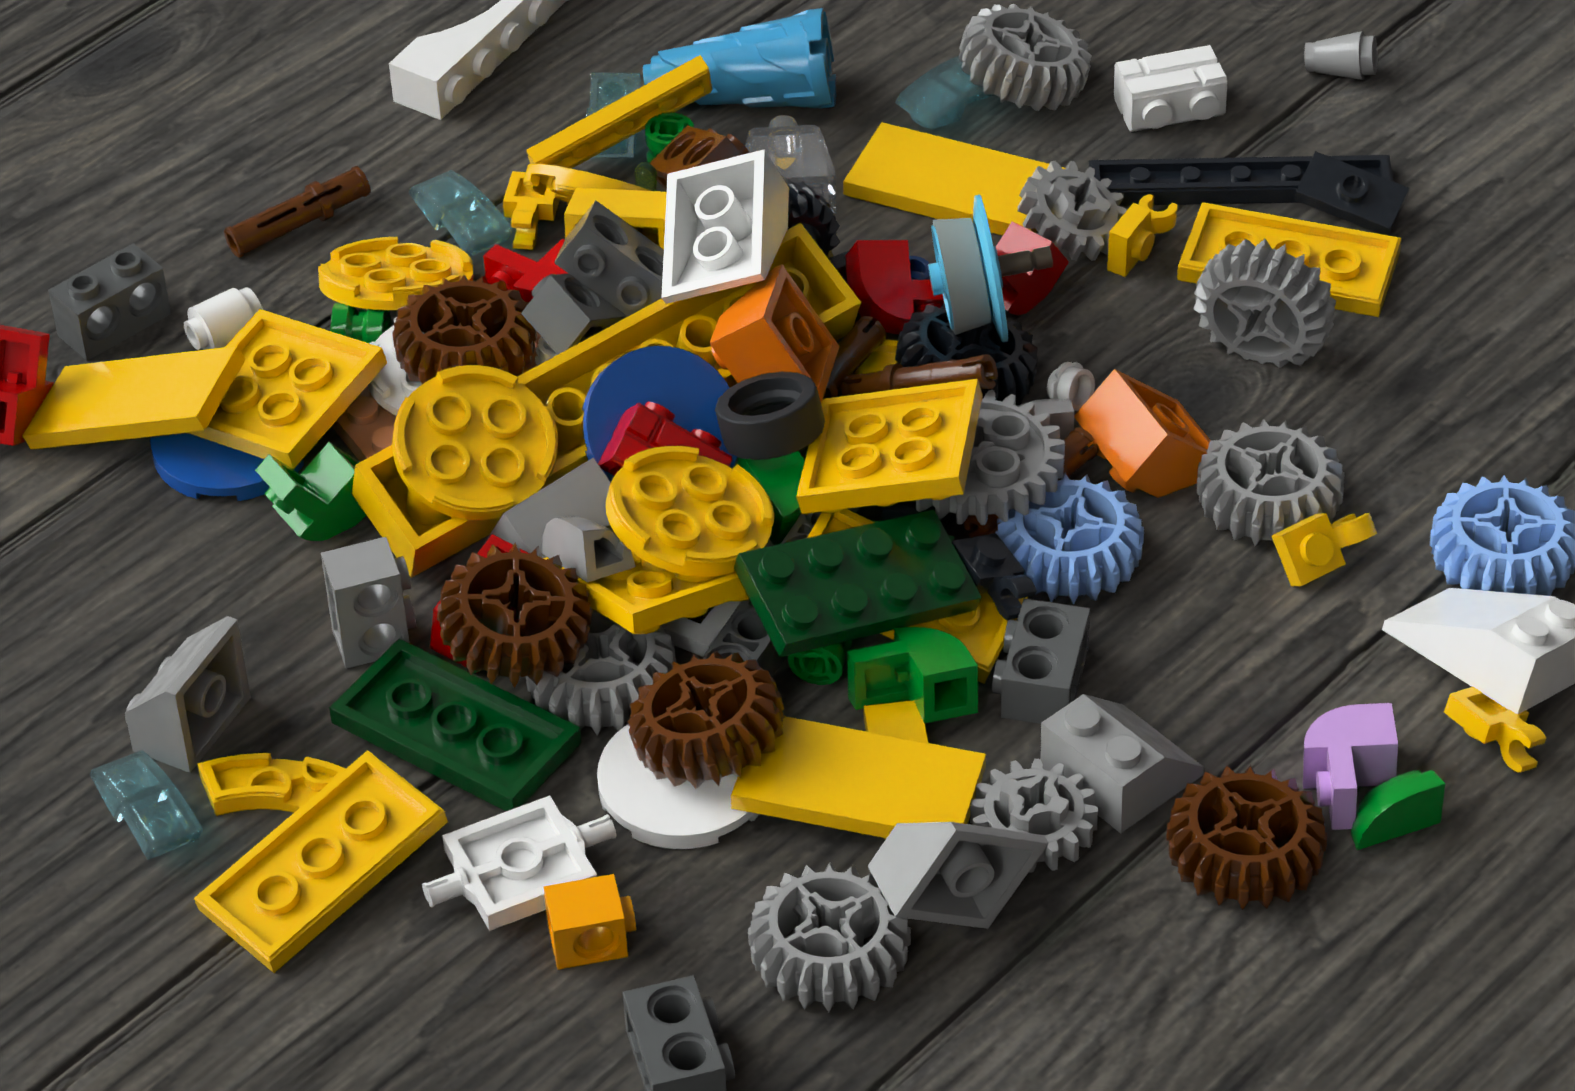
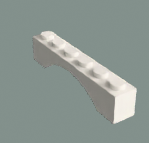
M500 0L486 12L463 24L441 32L417 37L389 63L393 102L441 120L456 105L462 103L466 96L480 82L489 77L494 69L512 52L518 50L521 44L536 29L544 25L549 17L568 0Z

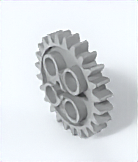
M989 390L981 403L964 494L951 496L943 500H916V510L921 512L934 506L939 520L949 512L956 513L957 524H963L968 515H976L980 525L986 524L988 514H996L1003 522L1008 521V510L1011 509L1023 515L1029 514V501L1040 505L1045 504L1046 492H1056L1058 478H1063L1065 442L1060 440V427L1050 426V414L1048 413L1035 415V403L1029 402L1017 407L1016 395L1011 394L1001 402L995 400L994 390Z

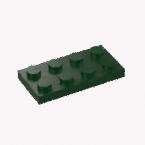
M934 510L739 553L734 566V570L779 657L892 631L894 628L913 626L975 611L982 599Z
M400 638L329 707L332 724L504 811L522 806L582 743L579 726L473 674L470 675L469 672Z

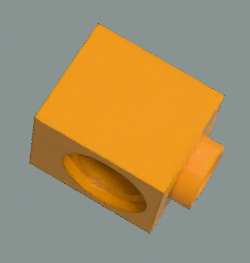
M614 874L543 886L547 925L558 970L628 957L626 933L636 931L635 915L631 897H619Z

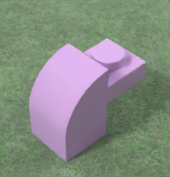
M1392 703L1356 704L1335 708L1318 717L1306 732L1303 758V789H1317L1318 806H1329L1332 830L1352 829L1356 819L1358 786H1378L1396 776L1398 740Z

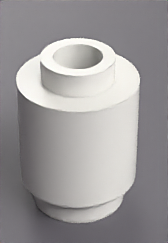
M245 287L241 290L231 288L190 307L187 312L188 320L184 322L185 333L192 346L197 350L201 348L203 350L223 348L259 309L263 310L257 296L250 288Z

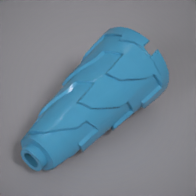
M823 8L809 9L790 17L743 26L739 32L695 41L693 45L658 51L659 55L652 56L651 64L643 65L644 85L701 55L709 68L713 90L711 93L694 101L699 105L744 104L750 108L795 106L820 109L834 107L836 104V74L832 75L831 62H834V54L828 19Z

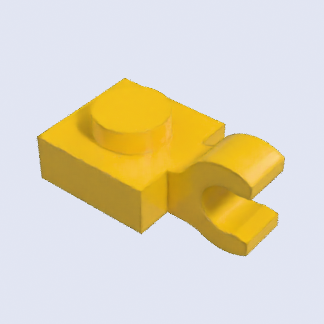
M512 171L503 199L504 217L512 218L511 228H516L513 248L533 250L537 239L538 221H554L560 200L555 198L556 193L550 191L549 188H546L545 195H538L528 190L523 184L526 172Z
M1151 194L1143 196L1139 201V205L1133 203L1109 231L1107 270L1126 277L1139 260H1146L1154 244V234L1168 232L1176 225L1177 204L1171 203L1164 211H1153L1154 196Z
M1327 513L1314 514L1272 535V539L1290 585L1303 586L1345 565L1346 562L1341 548L1364 541L1377 534L1370 513H1365L1357 518L1355 514H1349L1332 524Z
M1475 687L1463 689L1449 695L1444 713L1462 726L1469 736L1481 741L1483 744L1496 740L1500 745L1503 760L1509 768L1521 773L1536 768L1538 761L1526 752L1525 746L1532 748L1544 744L1546 736L1537 726L1526 723L1529 715L1528 711L1525 710L1516 714L1484 695Z

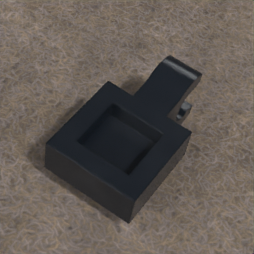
M997 533L952 541L979 593L989 594L995 603L997 611L1004 619L1018 618L1022 606L1019 599L1035 596L1037 591L1032 580L1023 575L1025 572L1024 568Z

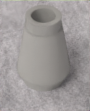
M1360 31L1306 43L1304 52L1306 72L1364 80L1365 75H1376L1378 51L1375 35L1364 36V32Z

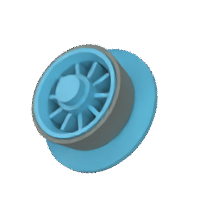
M978 194L974 195L973 222L971 218L933 220L931 232L936 263L928 264L933 295L943 294L949 325L955 335L991 323L992 318L1001 341L1006 342L1008 341V328L1002 294V277L1030 272L1034 268L1037 270L1053 267V259L1050 246L1033 249L1032 252L1026 250L998 256L996 247L993 246L981 195Z

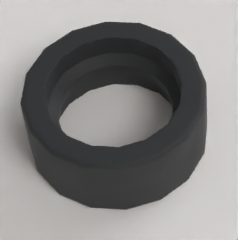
M775 372L743 380L730 387L721 395L715 408L726 449L730 454L742 459H771L797 452L811 444L823 432L825 424L817 387L811 378L800 373Z

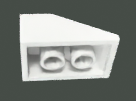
M765 149L667 174L662 299L666 304L766 279L788 229L789 187Z
M1448 588L1385 620L1383 624V631L1517 715L1575 684V605L1571 602L1560 600L1555 596Z

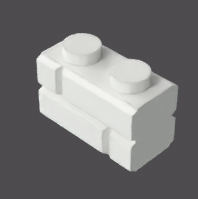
M1210 45L1147 56L1139 60L1120 61L1115 64L1114 99L1120 113L1123 114V119L1130 132L1150 128L1158 129L1166 125L1193 120H1206L1226 113L1227 78L1220 63H1217V57Z

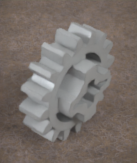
M1051 161L1047 169L1040 166L1035 169L1033 175L1028 177L1019 194L1022 200L1017 207L1018 212L1027 215L1022 223L1023 227L1028 229L1036 228L1038 235L1052 241L1060 251L1062 248L1068 250L1071 260L1077 261L1081 252H1084L1091 261L1096 260L1100 251L1108 255L1109 231L1128 210L1119 206L1124 196L1122 193H1110L1108 187L1112 181L1109 178L1098 181L1094 177L1095 169L1089 167L1084 173L1078 171L1074 161H1070L1066 169H1062L1056 161Z
M1034 759L1031 769H1023L1021 764L1015 760L1011 761V773L1006 775L999 770L993 769L990 771V784L978 783L976 785V799L971 800L970 823L973 825L1045 836L1049 844L1029 872H1034L1037 862L1044 861L1052 871L1057 870L1058 857L1061 856L1073 862L1079 859V846L1090 848L1093 842V831L1097 830L1098 807L1095 806L1094 790L1083 789V776L1080 773L1068 778L1064 777V764L1061 763L1056 764L1049 771L1043 769L1041 759Z

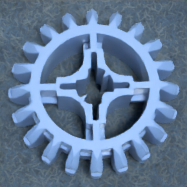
M1064 473L1063 478L1057 482V491L1046 492L1045 504L1040 505L1029 501V514L1023 515L1011 509L1008 510L1007 522H1003L999 518L997 519V523H1002L998 524V531L995 533H997L1024 568L1025 572L1023 575L1032 580L1037 591L1036 594L1042 591L1047 592L1051 602L1059 595L1069 596L1073 604L1079 595H1087L1096 601L1101 589L1115 593L1120 582L1130 581L1134 568L1139 566V560L1142 558L1144 527H1142V520L1139 519L1136 504L1128 502L1125 491L1118 490L1112 492L1108 480L1096 485L1092 484L1088 474L1081 480H1070L1067 474Z
M1503 475L1499 482L1491 483L1482 476L1476 487L1468 483H1462L1457 493H1447L1445 501L1442 503V506L1437 507V513L1433 517L1430 547H1432L1431 554L1434 555L1433 559L1436 570L1444 572L1447 584H1460L1462 589L1551 596L1555 588H1565L1570 574H1574L1575 511L1565 506L1563 496L1550 497L1547 485L1536 489L1529 487L1527 478L1518 484L1509 482L1505 475Z

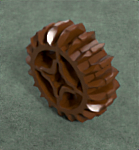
M463 275L461 280L456 282H449L447 279L442 278L441 285L437 287L423 285L421 295H408L407 305L398 308V316L394 323L392 336L396 359L400 363V368L405 370L410 381H420L422 384L436 377L439 371L464 365L489 366L518 377L522 374L524 365L532 363L535 341L537 340L536 330L521 314L529 302H525L521 298L519 290H508L504 281H499L492 285L489 284L486 276H482L477 281H468L466 276Z
M515 542L508 553H501L492 544L487 552V558L472 552L467 560V566L456 564L454 571L451 573V580H446L445 585L441 589V604L438 605L437 620L440 621V636L443 639V645L451 646L450 653L453 655L454 662L467 660V668L470 675L481 670L488 671L487 677L491 684L499 676L509 677L510 682L515 688L521 677L528 676L538 685L543 678L544 671L558 678L563 670L564 663L574 665L575 660L579 656V650L584 648L589 638L590 628L588 625H591L592 608H590V602H588L589 594L586 584L578 583L576 568L562 569L559 555L547 560L543 559L539 546L530 554L521 553ZM511 607L516 608V618L519 619L518 623L514 621V611L511 610Z
M716 650L707 659H699L694 654L691 662L682 665L672 661V670L666 674L653 673V685L639 687V699L630 704L629 735L638 759L643 762L645 768H649L653 772L657 780L668 778L674 787L681 785L687 780L695 789L700 787L705 780H713L719 786L722 777L730 774L741 778L742 768L747 765L761 766V754L775 751V739L783 735L784 704L775 680L770 676L768 670H763L759 666L756 659L744 661L738 652L731 654L726 659H723Z
M1251 764L1245 773L1236 774L1226 766L1220 778L1205 772L1200 785L1187 783L1183 797L1175 798V804L1171 809L1170 822L1167 823L1166 839L1169 841V857L1171 865L1178 867L1181 882H1194L1197 896L1214 892L1219 906L1228 898L1237 900L1242 910L1249 901L1258 900L1267 909L1273 900V896L1289 902L1295 889L1307 891L1312 876L1318 875L1319 869L1323 865V851H1326L1327 833L1324 826L1325 818L1322 815V808L1315 806L1312 791H1299L1295 778L1283 782L1278 781L1275 769H1272L1266 775L1255 774ZM1212 826H1214V830H1213V831H1211V832H1209V833H1207V834L1204 835V833H1205L1208 829H1210ZM1286 839L1290 840L1283 847L1279 848L1280 842Z

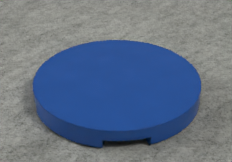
M649 346L631 351L608 365L597 376L588 390L582 408L584 410L583 432L587 451H585L588 460L594 458L598 463L607 444L612 439V434L623 413L637 403L645 406L646 402H653L670 410L675 415L673 422L687 431L692 432L693 429H700L717 437L722 443L720 450L732 456L733 460L729 467L733 468L737 456L730 454L726 449L715 412L718 398L730 387L713 366L689 351L670 346ZM602 469L611 482L614 476Z
M189 433L150 437L153 461L158 474L165 483L179 493L195 499H199L201 495H237V500L242 501L264 495L269 488L268 484L255 471L264 460L263 458ZM303 459L293 470L300 471L304 465Z

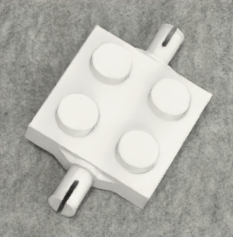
M549 795L442 835L444 851L454 867V873L428 883H423L422 888L425 898L429 902V906L434 907L439 903L463 895L476 906L489 931L544 911L546 907L543 886L597 877L595 870L586 857L585 848L616 838L614 824L610 820V816L606 814L604 817L576 826L561 815Z

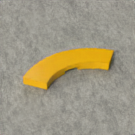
M271 753L240 754L197 763L201 781L216 816L255 809L281 810L294 813L346 769L339 765L311 757H305L303 762L288 759H272Z

